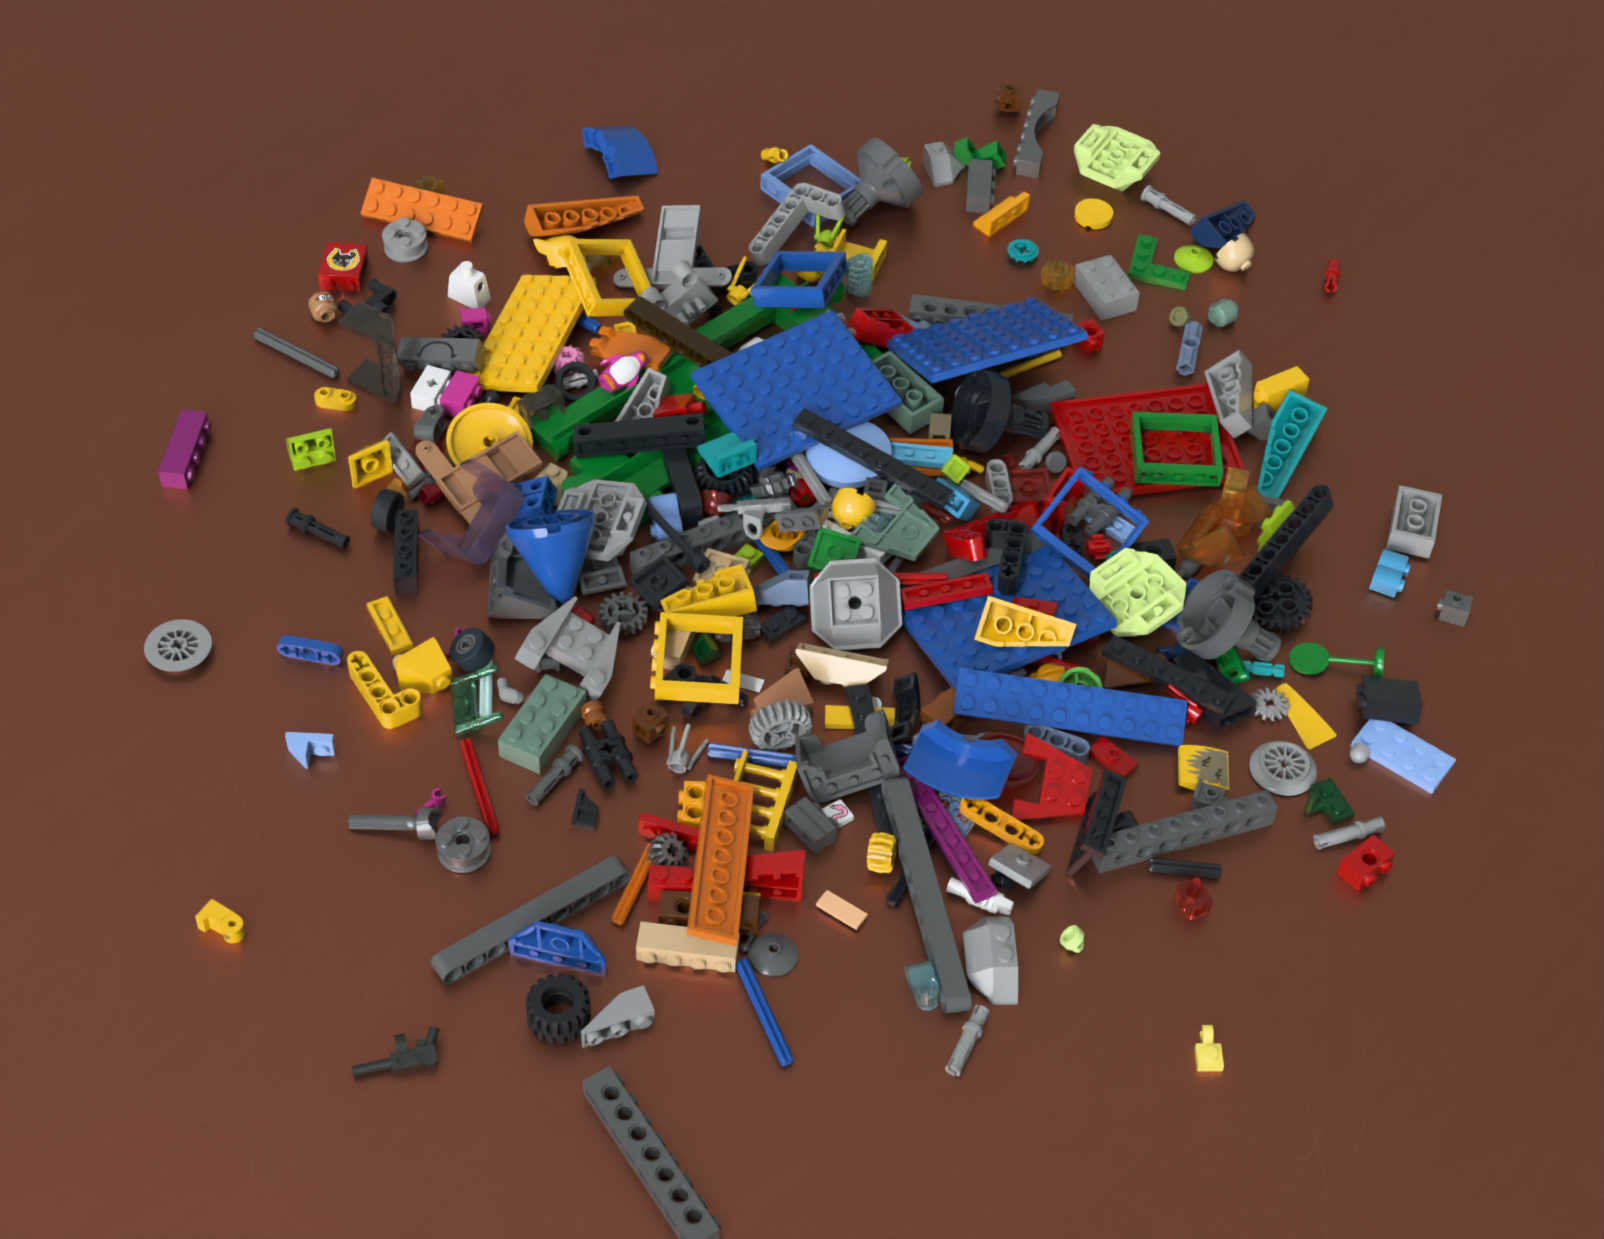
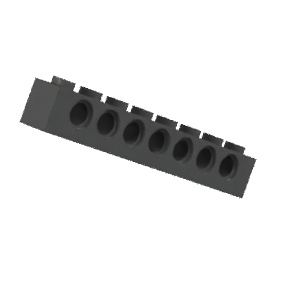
M912 294L909 319L917 323L923 320L930 325L935 323L944 324L953 318L962 319L968 317L971 313H984L990 308L1006 306ZM1058 312L1073 322V314Z
M784 494V495L778 496V497H776V498H785V497H786V498H790V497H789L788 494ZM790 498L792 509H797L796 505ZM738 512L679 533L696 553L704 555L708 548L724 553L746 543L753 542V539L749 538L744 531L743 514H738ZM776 512L765 513L762 521L763 530L776 520ZM750 523V524H749V529H750V531H751L753 534H756V533H757V528H756V526H755L754 524ZM669 537L630 552V570L635 576L662 555H665L678 570L690 566L691 559Z
M1268 790L1260 791L1113 832L1105 856L1102 859L1095 856L1091 858L1098 872L1103 873L1273 825L1278 807Z
M609 1066L583 1080V1094L679 1239H720L721 1225L714 1215L710 1216L706 1210L707 1205L704 1198L700 1194L696 1195L692 1189L693 1184L686 1173L682 1174L679 1170V1163L675 1155L667 1152L662 1136L659 1133H654L648 1115L645 1112H640L633 1093L628 1094L624 1088L625 1083L619 1073L615 1074ZM611 1096L617 1097L615 1100H608L607 1098ZM623 1116L630 1117L628 1120H621L620 1118ZM637 1136L644 1137L642 1140H634L633 1138ZM651 1156L658 1158L655 1161L647 1160V1158ZM663 1177L671 1178V1180L667 1182L662 1181L660 1179ZM676 1198L685 1199L684 1202H676L674 1200ZM695 1218L700 1220V1222L692 1224L688 1220Z

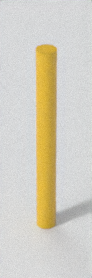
M1056 350L1000 373L1001 376L1008 378L1062 357L1060 350Z

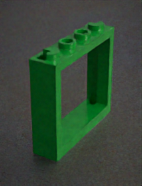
M1132 412L1129 427L1134 483L1220 486L1223 476V464L1217 415ZM1140 429L1209 432L1213 465L1143 463Z

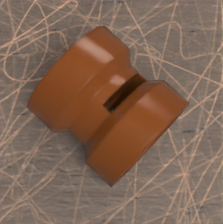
M597 700L589 701L580 709L582 718L586 720L585 726H590L593 733L601 732V723L608 720L606 714H604L602 703Z

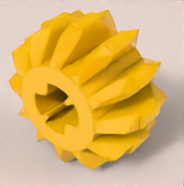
M880 832L874 833L871 836L867 853V867L869 870L883 874L892 871L897 853V839L894 835Z

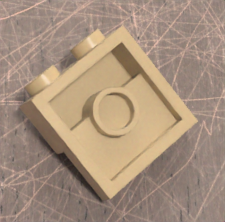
M708 548L705 556L711 561L710 567L701 574L696 572L692 580V586H697L696 582L701 579L706 581L714 577V572L738 564L743 565L750 581L752 576V570L749 569L750 560Z

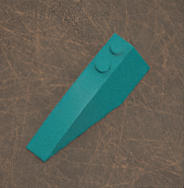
M1289 390L1271 423L1256 491L1257 495L1280 498L1317 432L1328 408Z

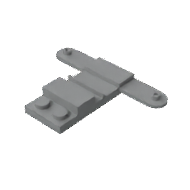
M701 205L662 206L653 268H643L651 287H655L657 290H665L675 282L677 278L672 272V268L681 260L688 261L696 274L709 287H722L730 283L732 273L727 268H694L695 256H697L696 249L700 245L702 231L700 228ZM620 269L614 274L613 281L616 286L634 288L626 269Z

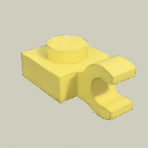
M1202 1025V1031H1200L1201 1044H1195L1194 1051L1197 1071H1223L1221 1043H1213V1025Z

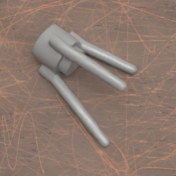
M689 723L686 724L680 746L676 751H674L676 726H672L669 757L666 764L670 770L676 773H685L686 769L691 770L694 762L709 743V739H705L690 759L689 752L684 749L691 727Z

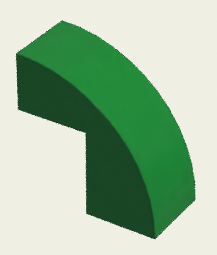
M968 136L954 142V156L967 166H969V159L992 160L993 169L1006 166V152L998 141L976 149Z

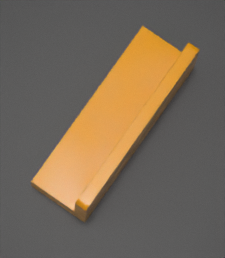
M1024 191L1015 198L1012 196L1008 197L975 220L973 226L989 237L1028 210L1030 195Z

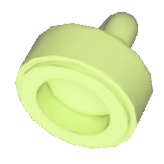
M1077 925L1067 927L1061 934V945L1067 950H1073L1076 953L1081 952L1084 947L1083 930Z

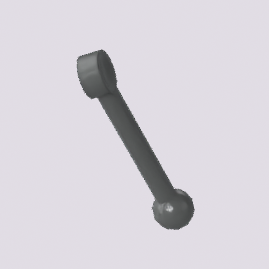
M762 911L760 914L759 928L763 922L769 919V914L766 911ZM750 934L747 940L740 945L741 951L747 952L750 949L749 944L756 934Z

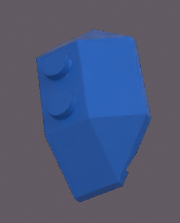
M535 921L509 939L510 955L599 976H607V959L591 934L584 930L570 929L556 923L549 924Z

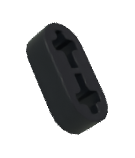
M1067 523L1062 528L1061 541L1068 547L1074 546V551L1082 557L1084 546L1081 527ZM1070 532L1074 535V538L1070 537Z

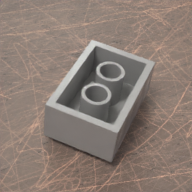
M1112 255L1076 264L1073 283L1101 321L1137 310L1140 293Z
M1399 485L1393 504L1386 549L1429 558L1435 543L1442 494Z

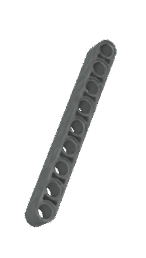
M618 856L608 857L438 952L432 957L430 964L445 984L452 983L509 951L510 937L535 921L557 924L623 887L630 881L632 874Z

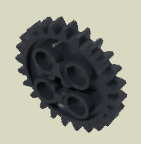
M1280 572L1278 577L1271 581L1254 602L1255 610L1252 619L1264 630L1270 629V632L1278 630L1279 634H1282L1283 629L1290 633L1292 626L1299 629V623L1305 624L1306 618H1310V613L1313 609V596L1310 595V589H1305L1306 583L1299 584V578L1291 580L1290 574L1284 578Z

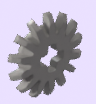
M1265 687V693L1263 690L1257 689L1258 693L1251 694L1257 701L1255 708L1257 711L1254 715L1258 716L1261 714L1263 720L1268 717L1271 721H1274V717H1278L1281 720V713L1286 716L1288 715L1285 709L1290 710V705L1286 704L1289 702V699L1282 698L1284 696L1283 692L1275 695L1277 689L1274 688L1272 693H1270L1269 688ZM1273 700L1274 706L1267 707L1265 701Z

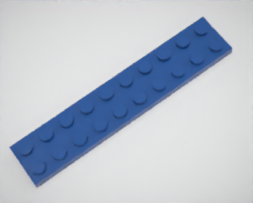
M958 668L952 715L1022 725H1045L1057 730L1179 747L1183 745L1187 700Z

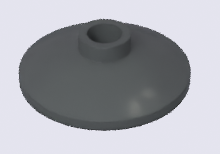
M768 933L753 941L748 957L751 966L759 974L767 977H781L791 972L796 966L798 950L790 938L782 934Z

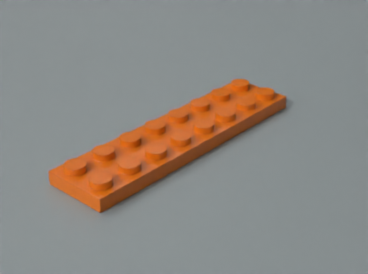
M710 774L706 777L686 935L735 946L738 941L754 785Z

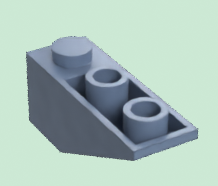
M787 570L753 587L756 606L761 604H771L772 606H781L783 604H793L794 606L809 605L810 570Z

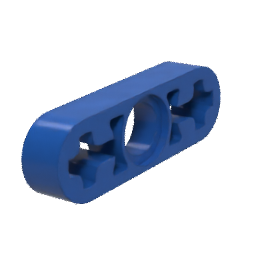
M291 635L281 636L277 645V651L284 656L330 665L340 664L344 655L343 648L337 644Z

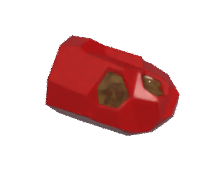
M803 478L797 480L798 483L788 489L789 492L787 494L795 505L806 506L817 502V499Z

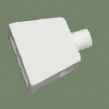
M462 262L449 276L448 297L471 308L484 307L491 300L486 276L484 273L473 269L471 262Z

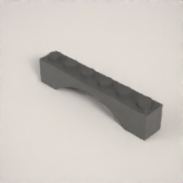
M1038 89L1036 96H1032L1031 105L1024 124V131L1021 134L1020 142L1022 143L1018 144L1017 154L1019 155H1015L1013 166L1017 167L1016 175L1038 179L1042 166L1043 151L1039 147L1035 135L1042 126L1055 119L1060 93Z

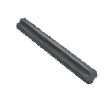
M262 328L254 331L255 339L332 378H336L339 375V367Z

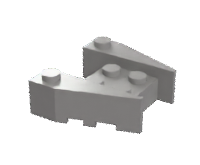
M573 597L531 629L514 659L535 670L544 654H547L584 676L578 688L586 691L587 702L598 701L612 677L620 623L617 621L610 635L570 612L578 599Z

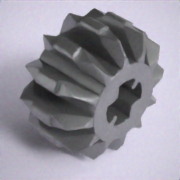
M664 833L652 840L651 845L646 850L650 854L647 860L652 861L653 865L685 866L684 863L689 859L685 854L688 848L682 846L684 840L678 841L676 834L669 836L668 833Z

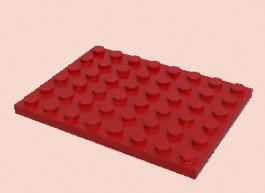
M1208 383L1050 402L1049 408L1056 428L1059 429L1058 434H1060V440L1070 468L1077 470L1079 467L1085 468L1093 472L1094 478L1099 482L1105 476L1112 478L1115 484L1111 491L1114 494H1117L1123 487L1129 488L1132 491V496L1203 487L1195 485L1134 483L1129 427L1132 412L1217 415L1223 464V476L1220 484L1247 480L1248 475L1234 440L1220 423ZM1140 429L1143 463L1213 465L1209 432ZM1084 485L1082 498L1088 493L1089 488L1086 485Z

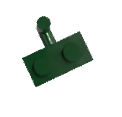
M1332 778L1310 785L1309 791L1311 793L1305 806L1307 814L1323 810L1333 826L1354 818L1355 812Z

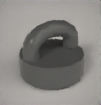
M1053 451L1046 456L1044 463L1048 470L1058 473L1065 469L1067 460L1061 452Z

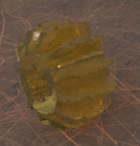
M421 176V179H415L413 184L414 188L443 195L446 194L443 180L438 179L437 176Z
M1055 259L1052 262L1047 261L1041 270L1042 284L1046 285L1047 289L1052 288L1054 291L1056 289L1063 291L1064 288L1069 289L1075 279L1074 267L1070 266L1069 262H1062V259L1060 261Z

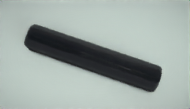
M1151 858L1149 863L1150 871L1158 873L1220 878L1222 872L1220 864L1161 858Z

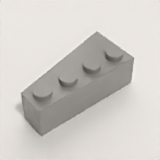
M1238 350L1204 371L1220 423L1233 438L1252 428V364Z

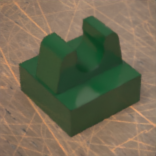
M703 632L692 647L701 665H708L711 660L719 659L723 653L722 650H718V642L713 639L711 633Z

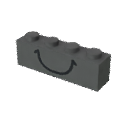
M401 337L396 360L407 371H414L415 369L425 370L426 366L430 365L451 372L462 370L471 373L482 370L486 348L479 339Z

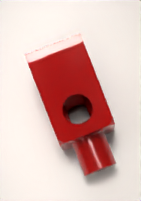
M692 393L665 396L652 415L653 418L697 413L705 414L707 413V405L705 401L697 402L695 395Z

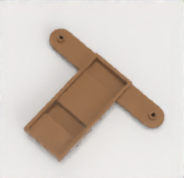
M518 431L454 468L433 442L424 440L416 446L417 457L435 479L436 484L480 539L485 542L496 541L500 536V528L480 502L493 494L497 495V492L503 488L507 491L508 484L515 483L517 485L524 481L525 475L542 466L540 458Z

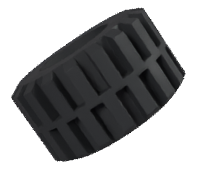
M558 973V976L553 977V974L547 975L545 980L543 978L537 980L538 985L533 984L530 987L531 992H528L526 996L528 1026L531 1027V1032L534 1035L538 1034V1039L542 1041L548 1039L550 1044H554V1041L564 1044L565 1040H569V1042L574 1041L576 1035L580 1037L581 1031L591 1020L590 995H588L586 986L583 987V982L579 979L574 981V976L572 975L564 977V973ZM554 1004H566L571 1007V1009L562 1014H553L546 1011L548 1007Z

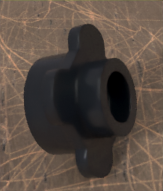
M996 871L995 874L991 875V881L998 888L1011 889L1013 887L1014 880L1008 876L1003 877L1004 874Z

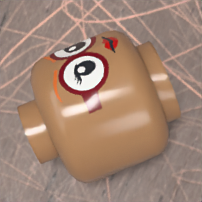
M317 292L309 299L308 306L314 319L317 321L329 322L338 313L337 304L333 295L329 292Z

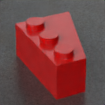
M805 850L748 855L746 858L743 892L761 893V898L801 902Z

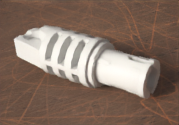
M951 877L946 892L963 897L968 904H973L975 907H980L990 913L996 914L998 912L1010 916L1014 906V902L1005 898L1004 894L997 892V895L975 904L962 882L954 877Z

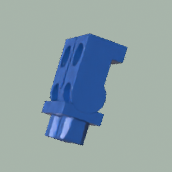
M548 476L523 481L517 485L515 483L508 484L507 491L501 492L498 495V502L502 508L495 509L494 517L499 523H509L515 519L541 513V516L552 514L557 488Z

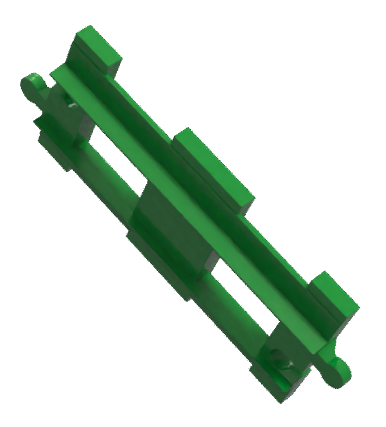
M781 273L773 286H797ZM807 281V282H805L804 284H802V285H800V286H808V287H809V282ZM842 282L839 284L825 308H798L792 310L788 307H755L753 296L749 294L746 300L697 328L696 331L727 350L771 322H775L786 331L831 310L839 317L838 312L830 305L844 300L845 285ZM857 341L871 360L883 355L871 343ZM674 351L663 368L657 372L666 375L670 384L668 396L690 393L695 395L693 392L695 383L690 376L691 372L702 367ZM642 369L640 371L636 385L626 391L627 386L609 393L600 386L567 407H563L557 401L526 419L525 421L531 430L532 439L556 461L575 450L574 425L604 423L619 415L646 370ZM695 395L697 402L705 401L707 405V413L703 414L706 443L731 433L710 403ZM697 447L685 448L693 471L696 469L697 461H700L701 455L697 451ZM663 450L640 452L632 458H628L625 454L578 459L574 456L570 460V469L573 476L567 477L562 481V497L565 490L572 487L577 488L594 479L634 483L647 501L649 497L664 495L661 490L669 486L670 483L663 464ZM645 511L643 513L639 526L644 522L648 521L649 519H651L650 516H647Z

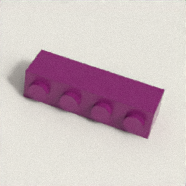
M181 409L158 471L162 487L188 489L190 481L194 480L195 467L200 463L201 450L205 449L206 436L210 434L212 428L211 421H208L207 412Z

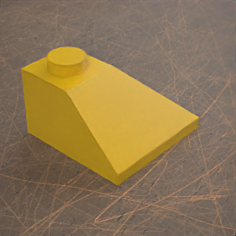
M388 440L368 445L348 457L354 489L393 472Z
M434 637L395 659L398 687L401 691L415 689L420 693L434 694L453 683L451 667Z

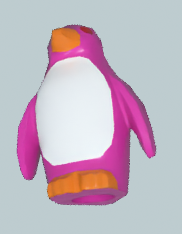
M639 350L629 355H614L603 360L600 365L611 364L599 376L601 387L609 393H613L627 386L626 391L636 385L640 371L648 362L647 354Z

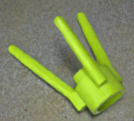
M816 214V233L814 239L817 240L816 244L821 243L828 250L832 248L834 239L841 230L840 225L844 217L838 220L833 231L824 230L820 233V215Z

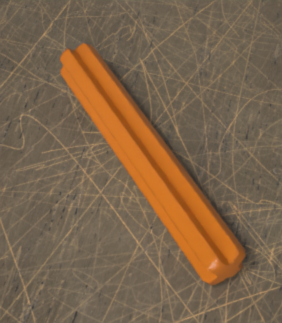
M651 843L647 844L612 915V922L621 926L625 923L648 876L649 866L653 865L652 861L647 860L650 854L646 851Z

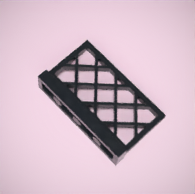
M1108 769L1102 773L1098 789L1088 798L1085 814L1079 827L1066 874L1073 876L1092 856L1099 859L1105 856L1128 779Z

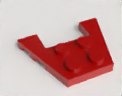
M1026 733L1022 756L1046 761L1038 804L1015 799L1011 816L1019 821L1083 816L1086 809L1092 768L1032 734Z

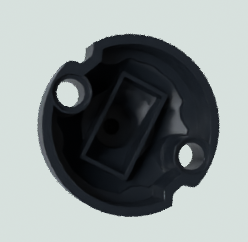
M984 368L970 372L962 382L952 409L951 434L954 443L959 444L961 449L985 453L997 443L1004 432L1010 434L1019 433L1027 435L1033 440H1041L1046 434L1049 418L1046 412H1033L1024 409L1020 405L1012 404L1010 384L1007 377L1001 376L1000 372Z

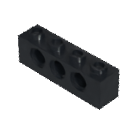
M418 509L396 510L393 580L396 595L418 594L420 547Z

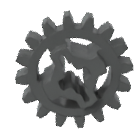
M776 471L758 478V484L752 485L750 490L753 498L763 496L765 499H773L789 492L788 489L791 486H795L798 482L794 472L783 474V472Z
M623 591L620 592V596H616L613 593L612 599L605 598V604H600L599 620H601L602 626H607L608 632L613 630L617 621L620 623L619 632H623L624 636H627L628 631L635 634L636 628L642 630L643 624L647 623L648 608L646 607V602H640L639 595L635 598L632 597V592L627 596L624 595Z

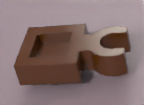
M790 645L789 655H786L785 675L799 668L802 677H808V669L797 656L794 645Z

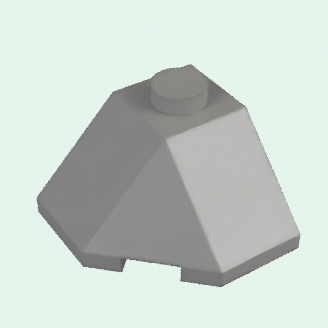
M944 142L924 145L922 163L934 187L953 184L959 172L961 173L964 170V163L954 156V150Z

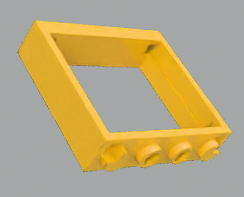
M568 239L560 251L588 317L624 316V310L636 298L601 299L582 255H620L638 297H641L645 289L651 287L630 239Z
M661 612L660 621H655V635H659V639H654L653 653H657V658L653 657L652 671H656V676H651L650 685L651 689H655V699L738 704L743 617ZM666 630L733 634L730 684L663 680Z

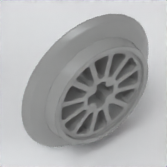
M185 619L172 620L156 627L148 635L144 644V653L147 660L158 669L171 672L184 671L198 665L207 657L211 650L212 638L209 631L198 622Z
M1270 741L1257 747L1250 757L1249 767L1255 781L1264 789L1278 795L1292 796L1307 791L1317 778V767L1312 756L1305 749L1291 742ZM1286 764L1287 766L1286 768L1281 767V765Z

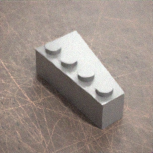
M648 367L615 421L653 418L652 414L664 397L668 396L670 384L667 376ZM629 453L625 455L632 458L638 453Z

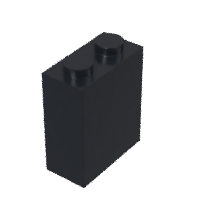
M1362 675L1361 684L1356 686V697H1359L1358 709H1361L1364 719L1419 724L1423 703L1418 681Z

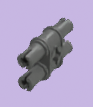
M1105 476L1102 481L1113 488L1115 484L1113 479ZM1123 487L1116 495H1122L1129 501L1132 498V491L1127 487ZM1089 488L1088 493L1077 501V507L1068 515L1067 519L1070 524L1077 526L1086 515L1093 520L1085 528L1087 534L1091 536L1097 534L1104 526H1109L1112 520L1121 512Z

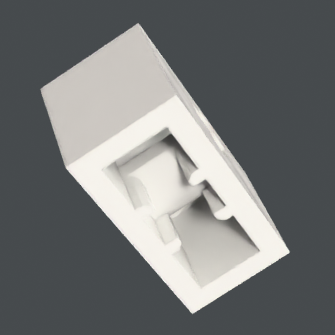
M427 365L410 393L412 408L425 411L430 406H440V397L451 380V371Z

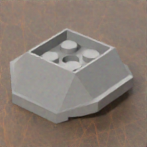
M594 479L577 488L572 487L565 490L557 510H593L597 522L585 559L610 561L615 556L623 555L627 545L633 541L647 502L634 483Z
M876 558L830 561L809 586L812 632L832 649L841 651L881 649L902 627L900 581ZM852 599H859L862 604L858 609H851L849 607L850 601Z

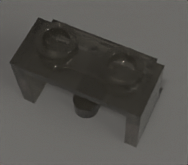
M555 384L545 385L542 387V390L535 393H527L522 399L517 401L519 415L526 421L530 429L533 428L531 416L536 414L541 420L545 421L549 418L546 409L553 405L562 414L566 413L564 395Z

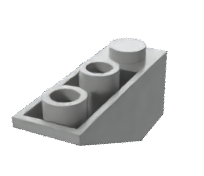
M644 985L622 992L614 998L581 1031L582 1047L595 1046L606 1039L621 1037L627 1032L645 1029L655 1023V1010Z

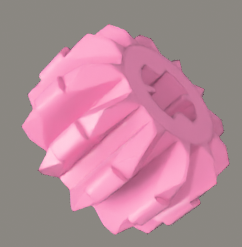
M572 344L569 347L564 346L551 371H554L555 376H557L558 371L567 363H584L585 357L583 352L580 351L579 347L573 348ZM572 370L568 372L564 377L572 376L575 372H578L580 374V371Z

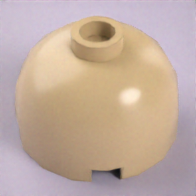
M1245 233L1239 234L1237 241L1230 240L1216 254L1218 258H1214V260L1224 270L1236 272L1241 269L1245 271L1251 266V259L1254 256L1255 250L1253 243Z

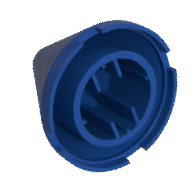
M593 510L554 511V514L542 516L541 513L515 519L506 524L507 536L549 597L555 598L557 604L567 603L570 598L574 597L597 522Z

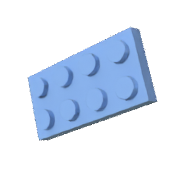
M1369 719L1350 746L1353 747L1355 743L1365 745L1371 751L1369 758L1433 794L1456 762V759L1390 721Z

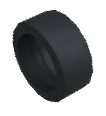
M582 362L565 364L558 371L555 378V388L558 395L570 403L592 392L596 386V377L593 370ZM576 370L586 376L587 388L583 393L571 394L564 388L563 378L568 372Z
M382 489L373 503L370 517L371 526L374 529L387 533L395 530L396 510L404 509V497L401 493L389 489Z

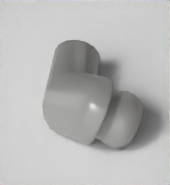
M507 678L497 680L499 697L502 701L511 704L523 702V693L518 692L517 689L510 688Z

